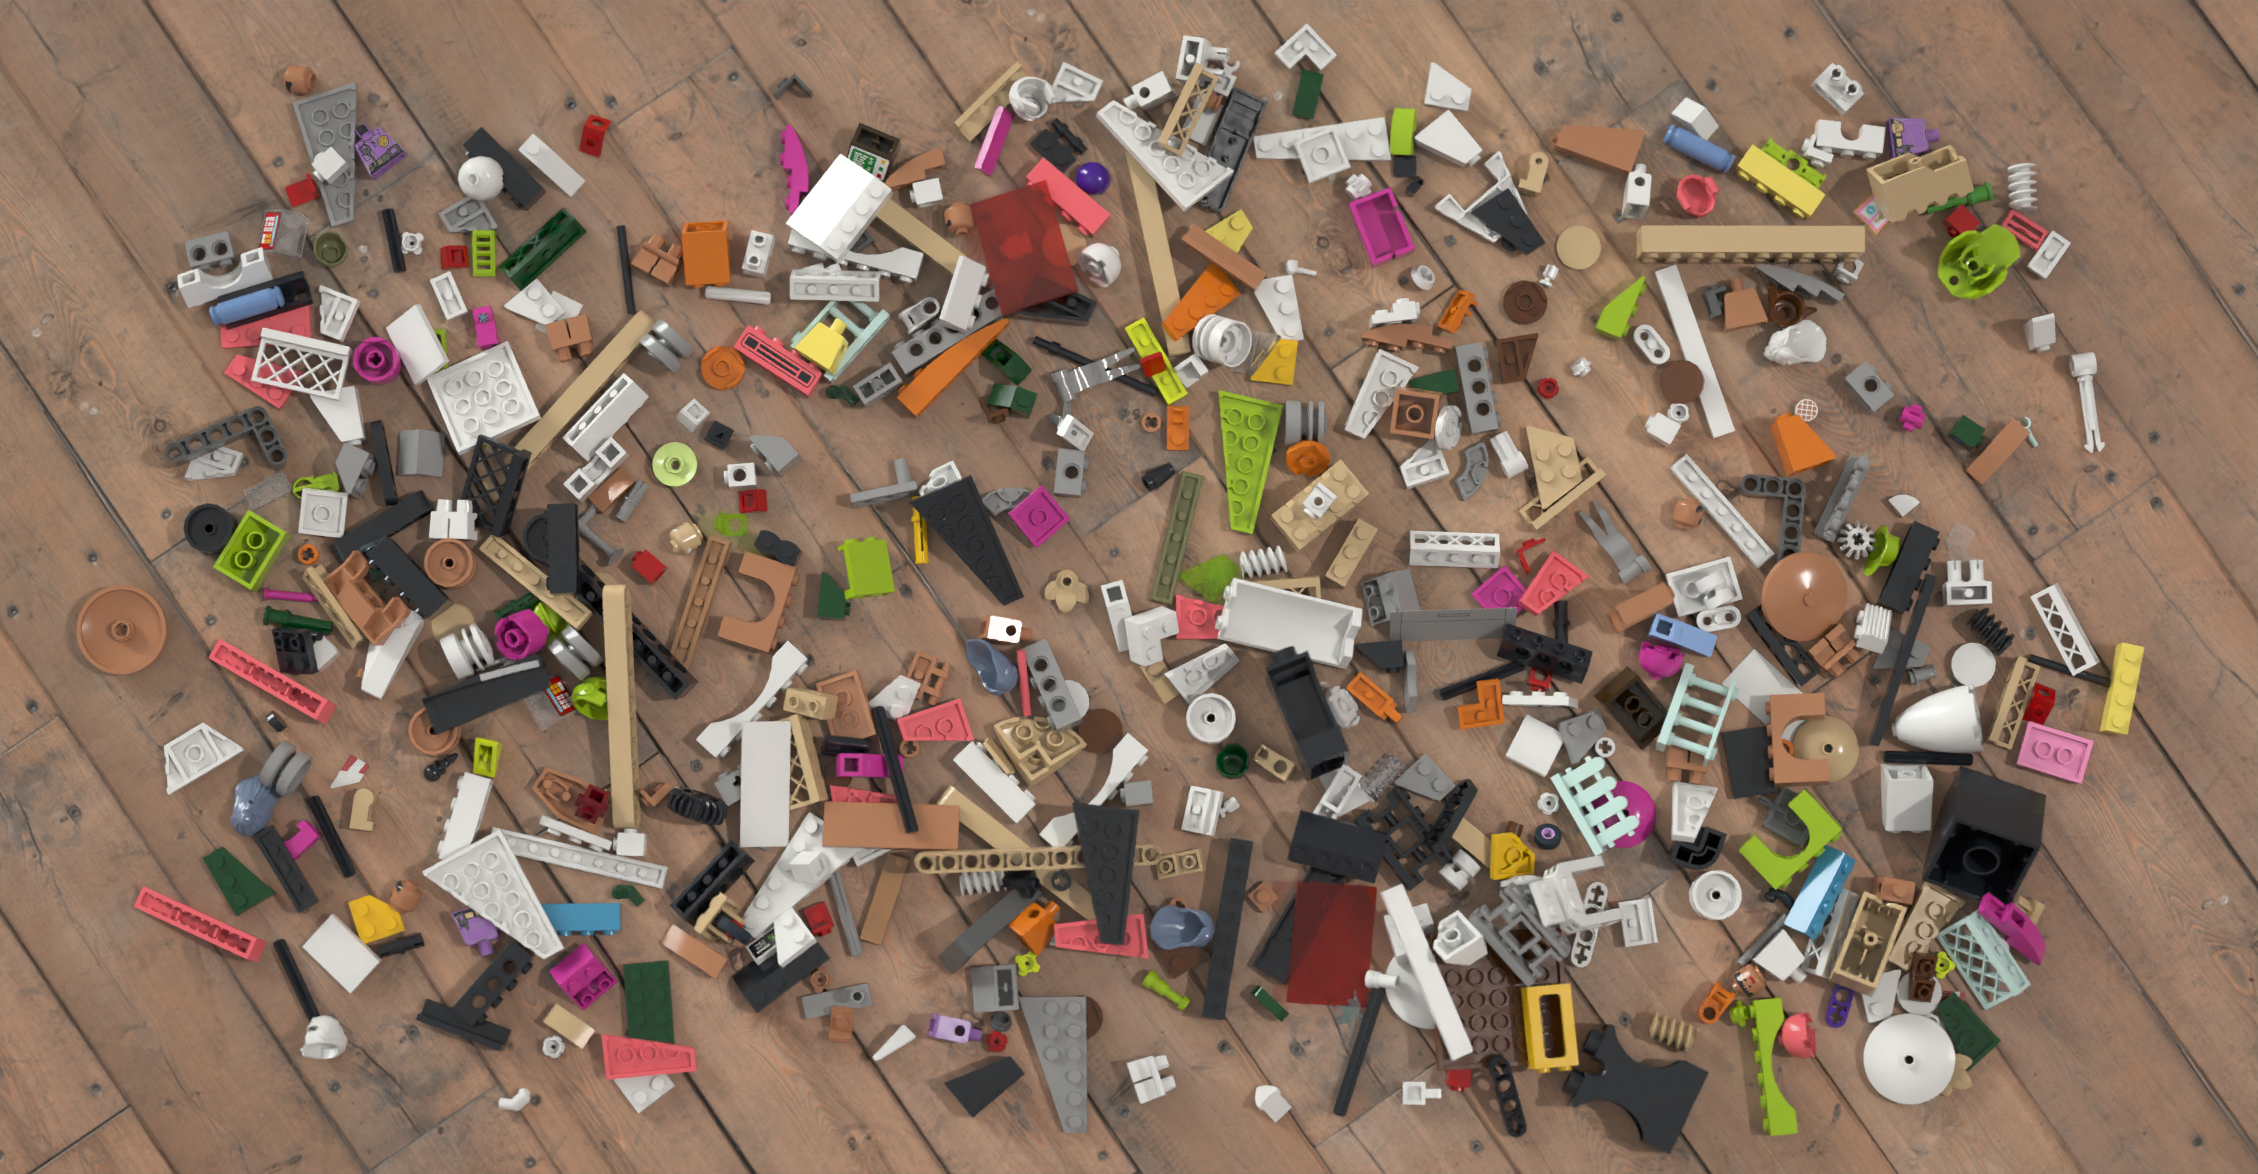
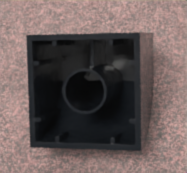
M1960 766L1944 797L1933 829L1924 864L1922 881L1980 901L1983 895L1990 893L2005 905L2011 903L2041 848L2046 795Z

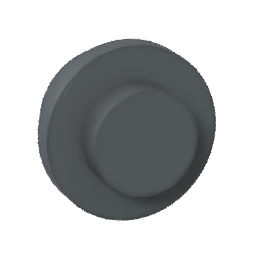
M1003 1011L995 1012L989 1020L990 1026L998 1032H1006L1010 1030L1012 1025L1010 1015Z

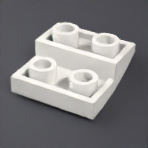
M1526 715L1505 757L1545 778L1563 743L1560 731Z

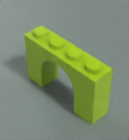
M1806 787L1788 803V806L1807 825L1810 833V841L1802 852L1793 856L1780 855L1774 852L1757 833L1752 835L1738 850L1775 890L1778 887L1785 888L1792 881L1790 877L1796 871L1800 874L1808 867L1807 861L1811 857L1818 858L1826 850L1824 846L1829 841L1833 844L1842 836L1840 831L1843 826Z

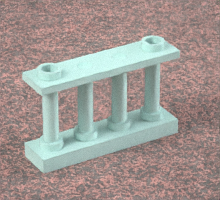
M831 300L802 333L799 331L792 338L791 342L793 344L791 348L797 351L795 349L796 345L819 322L822 323L829 314L847 324L846 328L854 334L855 341L850 346L848 345L834 376L825 371V379L832 384L890 320V315L884 309L880 313L878 311L874 312L863 301H849L869 318L870 324L865 329H860L836 308L841 301Z
M1686 663L1655 749L1664 752L1666 745L1671 746V744L1704 755L1705 758L1702 766L1707 767L1709 760L1714 761L1718 748L1714 747L1730 700L1735 702L1739 689L1735 688L1737 683L1735 679L1732 680L1731 686L1728 688L1696 677V674L1693 673L1694 665ZM1694 685L1726 696L1723 708L1690 697L1688 693H1685L1687 687ZM1685 705L1719 716L1716 728L1683 717L1679 713L1680 706L1685 707ZM1679 724L1712 736L1709 747L1674 736L1675 733L1671 732L1673 725L1678 726Z

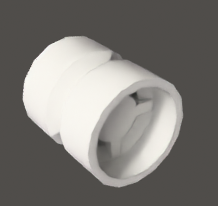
M1721 570L1695 582L1699 593L1705 595L1703 601L1709 611L1735 598L1730 587L1724 585L1726 579Z
M1459 849L1453 856L1452 863H1446L1439 873L1460 892L1468 884V878H1473L1481 870V867L1468 854Z

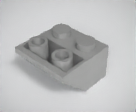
M752 435L749 438L752 442L750 445L751 449L759 458L764 456L766 459L764 463L773 475L778 473L781 477L784 476L802 460L784 437Z
M345 442L336 460V465L346 492L358 499L360 495L363 496L368 487L366 481L369 475H373L377 468L376 458L370 453Z
M1409 569L1390 572L1360 583L1371 626L1389 622L1391 611H1421Z
M1016 964L971 968L974 1013L1019 1010Z

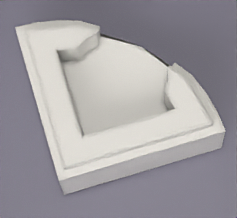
M1897 495L1888 500L1901 517H1904L1920 503L1909 495Z

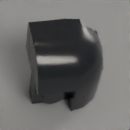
M1701 826L1694 843L1677 840L1672 842L1668 861L1692 870L1706 869L1717 861L1727 834L1707 826Z

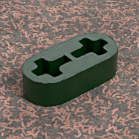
M1257 985L1251 992L1280 1022L1289 1015L1260 985Z

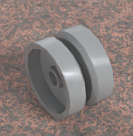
M659 319L652 326V329L660 339L657 340L651 334L646 333L639 343L662 367L665 366L673 374H676L682 367V363L674 354L677 353L683 359L688 360L695 353V350L676 331Z
M569 625L562 632V636L570 645L567 647L561 640L555 639L548 648L570 673H574L583 682L591 674L590 669L583 661L586 660L593 667H598L605 659L579 632Z
M284 740L265 763L258 781L269 788L276 784L275 792L284 798H288L306 776L313 762V757L304 751L296 754V746Z

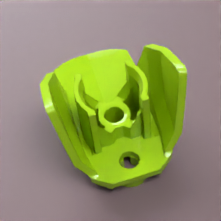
M1997 224L1990 226L1981 233L1976 230L1965 231L1952 239L1939 257L1938 278L1953 297L1974 300L1985 296L2005 281L2008 273L2007 268L2020 257L2018 242L2009 230ZM1968 265H1972L1974 271L1970 270ZM1956 277L1958 279L1956 285H1952L1949 282L1950 278Z

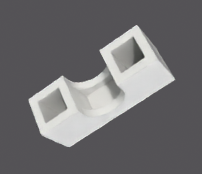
M1819 119L1816 123L1815 135H1817L1813 146L1816 149L1830 154L1832 152L1841 153L1843 157L1862 155L1863 159L1875 160L1876 157L1879 158L1883 153L1885 127L1862 125L1859 129L1858 139L1850 141L1841 134V122Z
M612 437L595 452L594 458L584 468L578 469L564 483L582 503L629 457V454Z

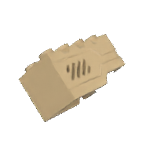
M1951 145L1920 157L1909 152L1866 169L1876 208L1891 223L1905 220L1907 214L1912 212L1914 214H1922L1932 204L1934 206H1942L1947 203L1950 197L1963 198L1967 193L1974 191L1967 160L1963 156L1958 157Z
M1340 459L1288 503L1274 512L1270 520L1284 533L1296 552L1300 553L1368 498L1369 493ZM1319 482L1337 496L1320 520L1316 517L1311 519L1303 512L1305 508L1302 507L1303 502ZM1320 498L1314 500L1316 506H1321L1323 503Z
M1864 891L1829 981L1872 997L1877 989L1907 908L1896 903H1884L1876 895Z

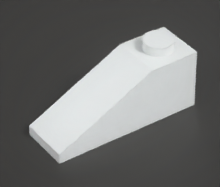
M534 134L519 148V152L524 158L571 198L586 182Z

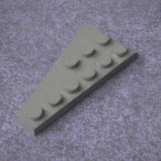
M356 82L293 102L311 162H314L313 159L317 154L322 151L325 152L328 148L332 147L350 166L331 185L326 180L321 182L317 178L333 228L355 222Z
M1087 996L1018 997L1064 1133H1087Z

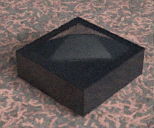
M714 420L704 440L724 450L734 429Z

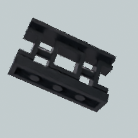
M1397 786L1386 795L1392 803L1389 808L1377 817L1368 809L1354 821L1359 826L1374 830L1367 821V818L1369 817L1374 824L1383 817L1392 828L1386 832L1388 833V843L1385 844L1382 857L1408 891H1411L1424 880L1418 872L1420 868L1433 858L1436 859L1440 866H1443L1453 858L1451 856L1453 851L1447 845L1441 851L1443 854L1442 858L1438 853H1432L1427 858L1418 847L1426 839L1422 833L1425 831L1428 835L1433 825L1431 823L1427 825L1423 820L1425 815L1418 806L1413 807L1409 802L1411 797L1404 788L1400 790ZM1395 796L1401 800L1415 818V822L1409 816H1406L1400 822L1397 821L1391 813L1393 809L1400 805L1394 798ZM1407 822L1420 840L1403 853L1390 835ZM1397 853L1402 860L1410 853L1413 854L1419 862L1417 866L1410 870L1416 877L1415 879H1412L1394 854Z

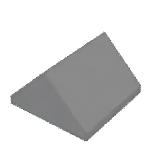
M422 429L400 431L398 476L443 478L445 433Z

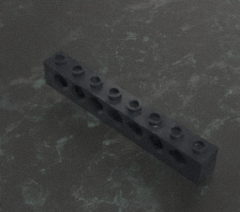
M580 558L581 595L575 596L604 625L603 588L606 584ZM632 612L633 656L675 700L684 698L698 681Z
M1236 838L1230 839L1201 1017L1225 1019L1253 841Z

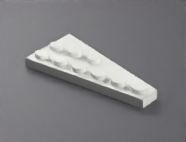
M1114 100L1096 114V117L1184 212L1234 173V170L1229 167L1225 168L1216 163L1217 160L1212 157L1208 158L1197 152V149L1188 143L1181 157L1158 147L1157 142L1162 131L1156 128V125L1152 122H1146L1137 117L1135 112ZM1173 136L1170 137L1167 145L1179 150L1182 140Z
M809 812L743 915L742 919L746 921L743 928L757 939L774 925L773 920L790 907L795 908L797 903L803 898L808 897L826 882L841 866H845L858 852L860 853L865 848L823 847L824 821ZM800 852H822L830 871L818 883H800L796 881L789 863Z

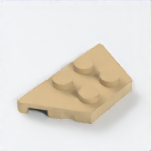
M1527 426L1526 433L1542 511H1544L1558 499L1564 497L1570 490L1580 485L1582 477L1574 438Z

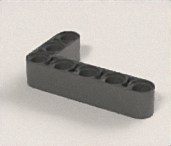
M255 406L169 444L165 449V460L168 465L179 467L251 434L254 435L267 464L274 470H280L287 464V451L267 411L261 406ZM255 414H260L264 417V420L256 423L251 418ZM235 423H240L243 429L235 432L231 429V426ZM214 432H219L223 437L219 441H214L210 436ZM264 434H271L274 439L267 443L261 437ZM194 441H198L202 444V447L199 450H193L189 445ZM176 450L182 455L178 459H172L169 457V454ZM278 453L283 456V460L274 462L271 456Z
M1748 474L1744 476L1738 484V489L1742 495L1781 500L1776 564L1783 559V552L1785 550L1792 552V554L1800 552L1806 492L1804 482L1796 478ZM1745 480L1754 482L1755 489L1753 491L1745 488ZM1768 482L1776 484V493H1771L1767 490ZM1794 484L1799 488L1798 495H1792L1789 492L1790 485ZM1789 506L1797 510L1796 517H1790L1787 514ZM1787 528L1794 530V539H1788L1785 536Z
M1024 888L1013 889L957 937L938 958L954 974L1031 903L1039 899L1043 895L1042 891L1039 889L1032 899H1027Z

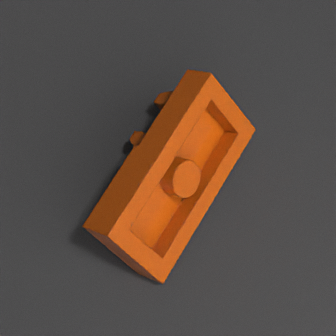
M1458 289L1437 328L1443 332L1454 334L1460 328L1464 316L1471 317L1473 315L1468 311V307L1470 305L1478 306V303L1473 300L1475 295L1469 291Z
M1167 406V451H1189V406Z

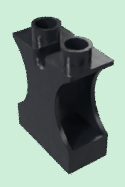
M1290 646L1271 654L1269 657L1272 663L1270 666L1265 667L1266 685L1282 717L1306 781L1337 770L1343 764L1347 766L1349 761L1348 746L1325 698L1308 650L1297 654L1295 647Z
M1605 1024L1602 1031L1592 1027L1583 1043L1581 1051L1590 1055V1059L1599 1064V1071L1596 1074H1592L1588 1071L1582 1072L1572 1068L1562 1088L1563 1093L1571 1096L1567 1106L1577 1108L1584 1103L1596 1100L1612 1102L1624 1109L1633 1119L1638 1129L1640 1142L1663 1153L1671 1154L1709 1072L1685 1060H1677L1670 1065L1657 1068L1642 1065L1629 1057L1622 1049L1617 1039L1614 1025Z

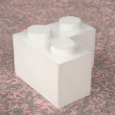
M1163 606L1124 619L1130 661L1144 667L1163 660L1160 639L1179 633L1176 612Z
M1427 903L1412 907L1424 936L1435 933L1434 923ZM1390 915L1384 916L1385 928L1398 966L1410 963Z

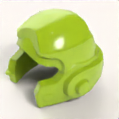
M600 676L586 678L582 684L577 685L573 689L571 701L575 709L582 715L594 720H608L606 678Z

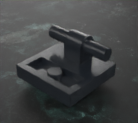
M277 627L272 630L280 673L312 675L318 672L312 640L321 641L323 639L322 632H313L311 629Z

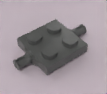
M1782 787L1778 797L1773 801L1761 795L1757 803L1768 808V814L1762 827L1803 848L1807 838L1810 836L1808 827L1788 806V803L1797 793Z

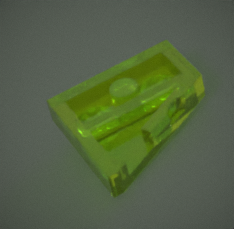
M1221 554L1181 573L1179 578L1213 603L1240 567Z

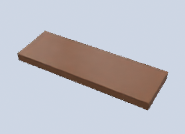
M825 801L822 846L832 848L958 850L960 805L912 804L918 831L908 834L905 832L898 804Z

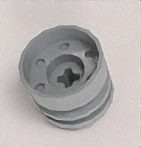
M1286 399L1284 445L1292 446L1295 443L1301 442L1302 437H1306L1307 441H1312V437H1316L1317 442L1323 444L1327 433V412L1324 400H1318L1317 410H1313V400H1309L1307 410H1302L1301 400Z

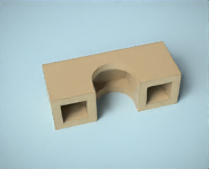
M1359 518L1324 579L1344 589L1378 529Z

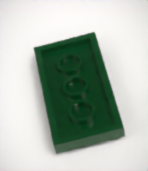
M669 961L623 964L629 1038L675 1044Z

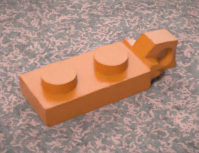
M1359 672L1345 688L1379 718L1385 720L1388 717L1395 724L1402 719L1403 716L1395 710L1397 704L1362 672Z

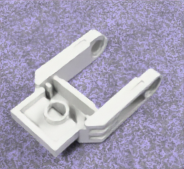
M1601 855L1559 863L1557 866L1545 870L1543 880L1529 884L1544 927L1560 924V928L1564 932L1572 934L1612 925L1624 920L1621 908L1585 914L1583 902L1572 876L1581 875L1595 868L1599 870L1605 867Z

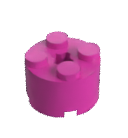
M380 337L367 338L356 348L353 354L354 368L367 382L374 385H384L397 379L401 370L402 360L398 350L389 341ZM377 357H379L382 361L376 366L373 361H377Z
M530 609L519 611L501 619L494 631L498 637L496 644L499 651L511 660H520L541 651L549 635L548 627Z

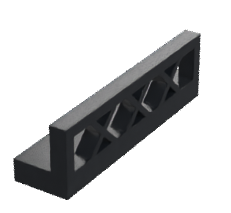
M299 271L218 296V303L263 289H274V286L280 287L285 304L282 307L278 306L275 310L226 324L227 329H233L313 304L310 285L304 272ZM306 293V298L295 300L298 294Z
M1761 604L1744 617L1796 687L1800 688L1820 673V671L1797 641L1789 639L1790 642H1786V637L1784 636L1783 641L1776 639L1771 632V626L1765 623L1757 613L1762 609ZM1785 645L1796 648V659H1792L1785 651ZM1799 663L1808 664L1813 672L1805 677L1798 668Z
M270 825L254 835V840L297 912L305 914L310 911V907L320 901L276 827Z
M426 999L422 1012L418 1013L416 1018L418 1021L498 1051L505 1050L512 1031L487 1020L481 1026L476 1025L473 1028L452 1007L431 999Z

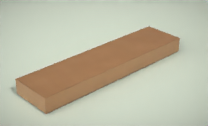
M890 853L887 854L860 939L882 945L910 860Z

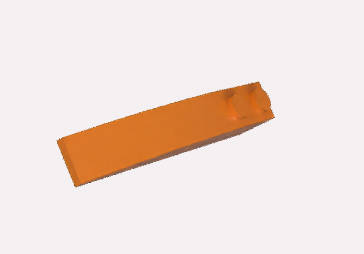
M1005 318L984 327L946 350L925 369L921 367L913 375L914 380L909 385L905 383L897 391L899 394L897 400L917 419L1010 325L1009 320Z

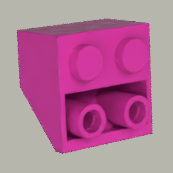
M585 942L549 971L557 984L582 1010H585L618 982Z

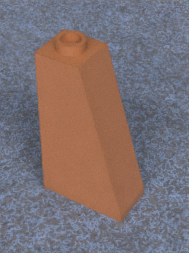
M1563 125L1561 130L1556 129L1552 142L1556 143L1554 147L1556 151L1628 176L1629 172L1632 171L1646 131Z

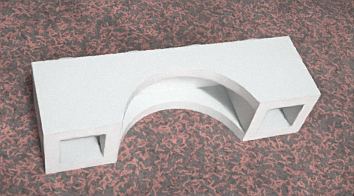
M262 247L241 254L238 266L232 272L225 275H209L199 268L177 275L179 289L188 308L218 299V296L273 280L271 266Z

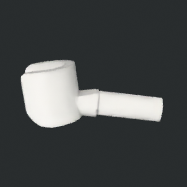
M1288 260L1286 262L1288 274L1300 273L1316 277L1317 271L1298 268V260Z

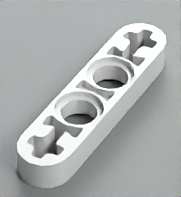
M1594 882L1588 886L1583 902L1585 912L1590 907L1595 908L1597 912L1604 910L1608 890L1603 883ZM1597 886H1600V891L1603 892V895H1599L1596 901L1601 902L1600 907L1596 904H1588V899L1591 901L1594 899V893H1591V890L1596 889ZM1599 928L1590 929L1592 939L1589 942H1584L1580 939V932L1575 933L1570 953V961L1574 966L1585 967L1589 964ZM1577 942L1583 946H1590L1589 950L1584 949L1583 956L1586 957V961H1581L1580 964L1574 958V955L1579 954L1581 947H1576Z

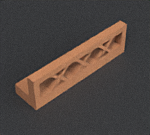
M1195 224L1192 225L1187 234H1184L1181 239L1183 245L1252 292L1256 291L1267 275L1263 270Z

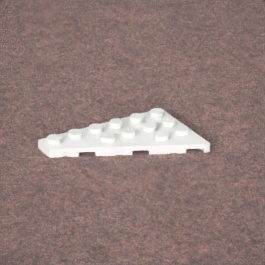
M501 829L422 871L424 876L541 958L547 959L565 949Z

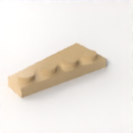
M1924 882L1894 941L1887 961L1903 970H1908L1912 964L1914 952L1922 953L1930 941L1935 939L1943 926L1949 923L1957 910L1962 908L1966 901L1940 886Z

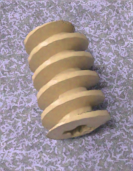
M1656 1011L1648 1032H1650V1040H1653L1658 1035V1043H1661L1666 1038L1668 1047L1675 1042L1676 1050L1683 1045L1684 1053H1687L1693 1046L1699 1028L1692 1032L1693 1026L1689 1024L1684 1029L1683 1021L1676 1025V1019L1671 1018L1667 1022V1015L1664 1014L1659 1019V1013Z

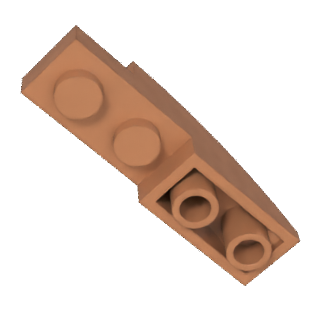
M1394 324L1378 327L1364 332L1361 341H1365L1367 346L1377 348L1378 345L1386 346L1388 351L1399 353L1400 350L1404 351L1406 344L1411 343L1410 346L1413 348L1423 349L1428 347L1432 348V352L1444 355L1445 352H1450L1453 343L1452 340L1431 336L1433 327L1418 324Z

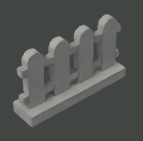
M1863 453L1860 457L1853 454L1849 455L1815 526L1813 535L1831 544L1834 543L1871 465L1868 462V454Z

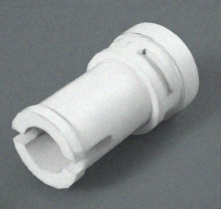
M1368 970L1365 976V986L1367 988L1383 987L1397 990L1400 986V976Z

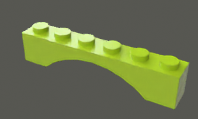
M1782 998L1752 1000V1005H1749L1750 1019H1754L1755 1028H1751L1753 1042L1756 1041L1757 1043L1754 1058L1755 1063L1759 1064L1760 1073H1757V1082L1759 1087L1762 1086L1763 1095L1760 1096L1761 1109H1765L1766 1118L1762 1119L1763 1130L1768 1133V1136L1798 1133L1796 1112L1780 1093L1772 1070L1771 1054L1778 1029L1784 1021Z

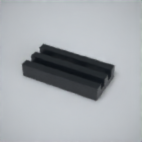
M826 735V740H824L821 746V754L836 756L840 753L867 754L871 746L870 739Z

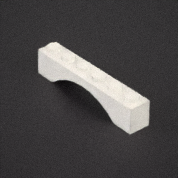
M792 229L788 241L792 252L805 255V252L814 254V258L826 261V258H830ZM903 247L892 252L876 255L849 251L839 265H856V269L860 271H869V269L880 271L882 277L890 278L892 275L899 277L901 282L911 284L912 281H918L924 253Z
M787 641L772 657L769 680L758 699L739 715L721 722L711 723L696 740L715 758L718 759L720 756L724 758L732 749L730 745L735 740L739 742L742 739V722L759 721L763 716L761 714L763 709L774 705L778 700L776 695L781 690L785 692L793 684L791 679L796 674L800 676L808 668L806 663L809 660Z
M1129 733L1113 749V762L1108 779L1099 794L1089 804L1101 806L1107 799L1111 801L1119 792L1116 788L1120 783H1127L1134 775L1131 772L1136 765L1141 767L1149 758L1146 755L1148 750ZM1074 812L1065 816L1054 817L1039 835L1052 847L1072 846L1075 843L1072 839L1078 833Z

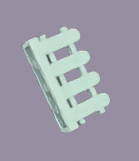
M1591 756L1584 758L1586 760L1585 764L1574 770L1569 767L1565 770L1566 775L1558 773L1551 777V780L1593 853L1597 856L1607 851L1606 845L1610 848L1615 846L1614 841L1627 833L1629 836L1634 835V829L1639 826V819L1634 815L1626 818L1622 810L1628 806L1627 798L1624 796L1615 798L1611 790L1617 785L1616 779L1612 776L1602 777L1600 770L1605 767V760L1602 757L1592 759ZM1594 774L1598 782L1584 790L1580 782ZM1573 786L1576 788L1578 794L1576 795L1571 789V787ZM1605 794L1609 802L1595 809L1591 802ZM1583 806H1586L1589 811L1587 815L1582 808ZM1617 814L1620 822L1606 829L1602 821ZM1595 825H1597L1601 833L1597 834L1594 828Z

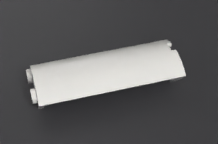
M1233 578L1230 586L1226 585L1223 598L1226 600L1222 615L1217 617L1215 629H1218L1217 639L1271 652L1294 646L1297 654L1308 650L1313 662L1347 669L1353 657L1354 639L1361 628L1362 609Z

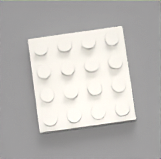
M508 341L437 372L427 379L459 455L475 449L478 435L480 434L495 440L541 419Z

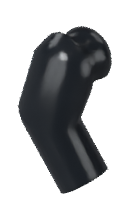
M1773 887L1769 888L1768 892L1764 895L1765 899L1770 903H1774L1778 899L1789 911H1791L1795 900L1788 892L1778 888L1776 890Z

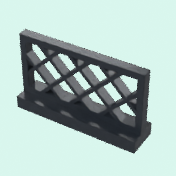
M483 434L478 435L460 500H467L469 497L479 517L474 520V524L492 531V535L498 538L510 531L532 452L525 449L520 451ZM483 442L490 445L493 454L485 456L482 450ZM503 451L512 454L511 462L505 465L500 455ZM493 456L496 457L501 467L494 471L487 460ZM483 462L488 474L480 477L476 467L477 463ZM500 470L503 471L506 477L505 483L499 485L494 474ZM487 476H490L495 487L489 491L486 490L482 481ZM474 482H477L482 494L474 497L470 489ZM495 490L500 497V501L496 505L493 504L488 494ZM484 496L489 508L481 511L476 501L477 498ZM491 510L495 518L493 524L486 521L483 513Z

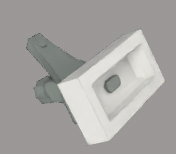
M1067 401L1064 403L1062 416L1060 417V415L1052 413L1049 420L1052 424L1058 426L1057 434L1076 450L1085 451L1094 433L1071 416V403Z

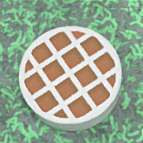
M1810 399L1801 400L1795 407V415L1798 414L1805 422H1810L1817 416L1818 407Z

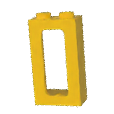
M1571 984L1521 988L1529 1069H1536L1537 1073L1550 1072L1552 1067H1558V1071L1572 1070V1065H1579ZM1558 994L1560 997L1565 1055L1559 1058L1548 1059L1545 1057L1539 998L1541 995Z

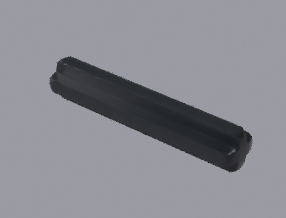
M393 208L382 210L393 270L395 273H403L406 271V266L401 249L395 211Z

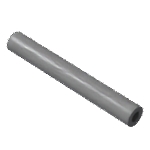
M1783 914L1743 954L1737 963L1744 967L1785 926L1784 922L1788 916Z

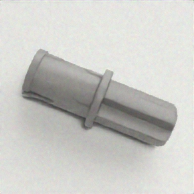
M638 479L629 494L624 496L625 500L614 515L627 523L636 506L639 507L638 503L649 485Z

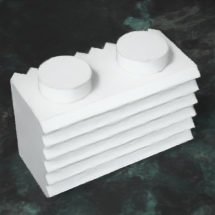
M1866 604L1864 610L1859 611L1856 623H1859L1854 633V638L1857 639L1856 646L1882 654L1888 642L1892 611L1887 610V608H1879L1874 606V604Z

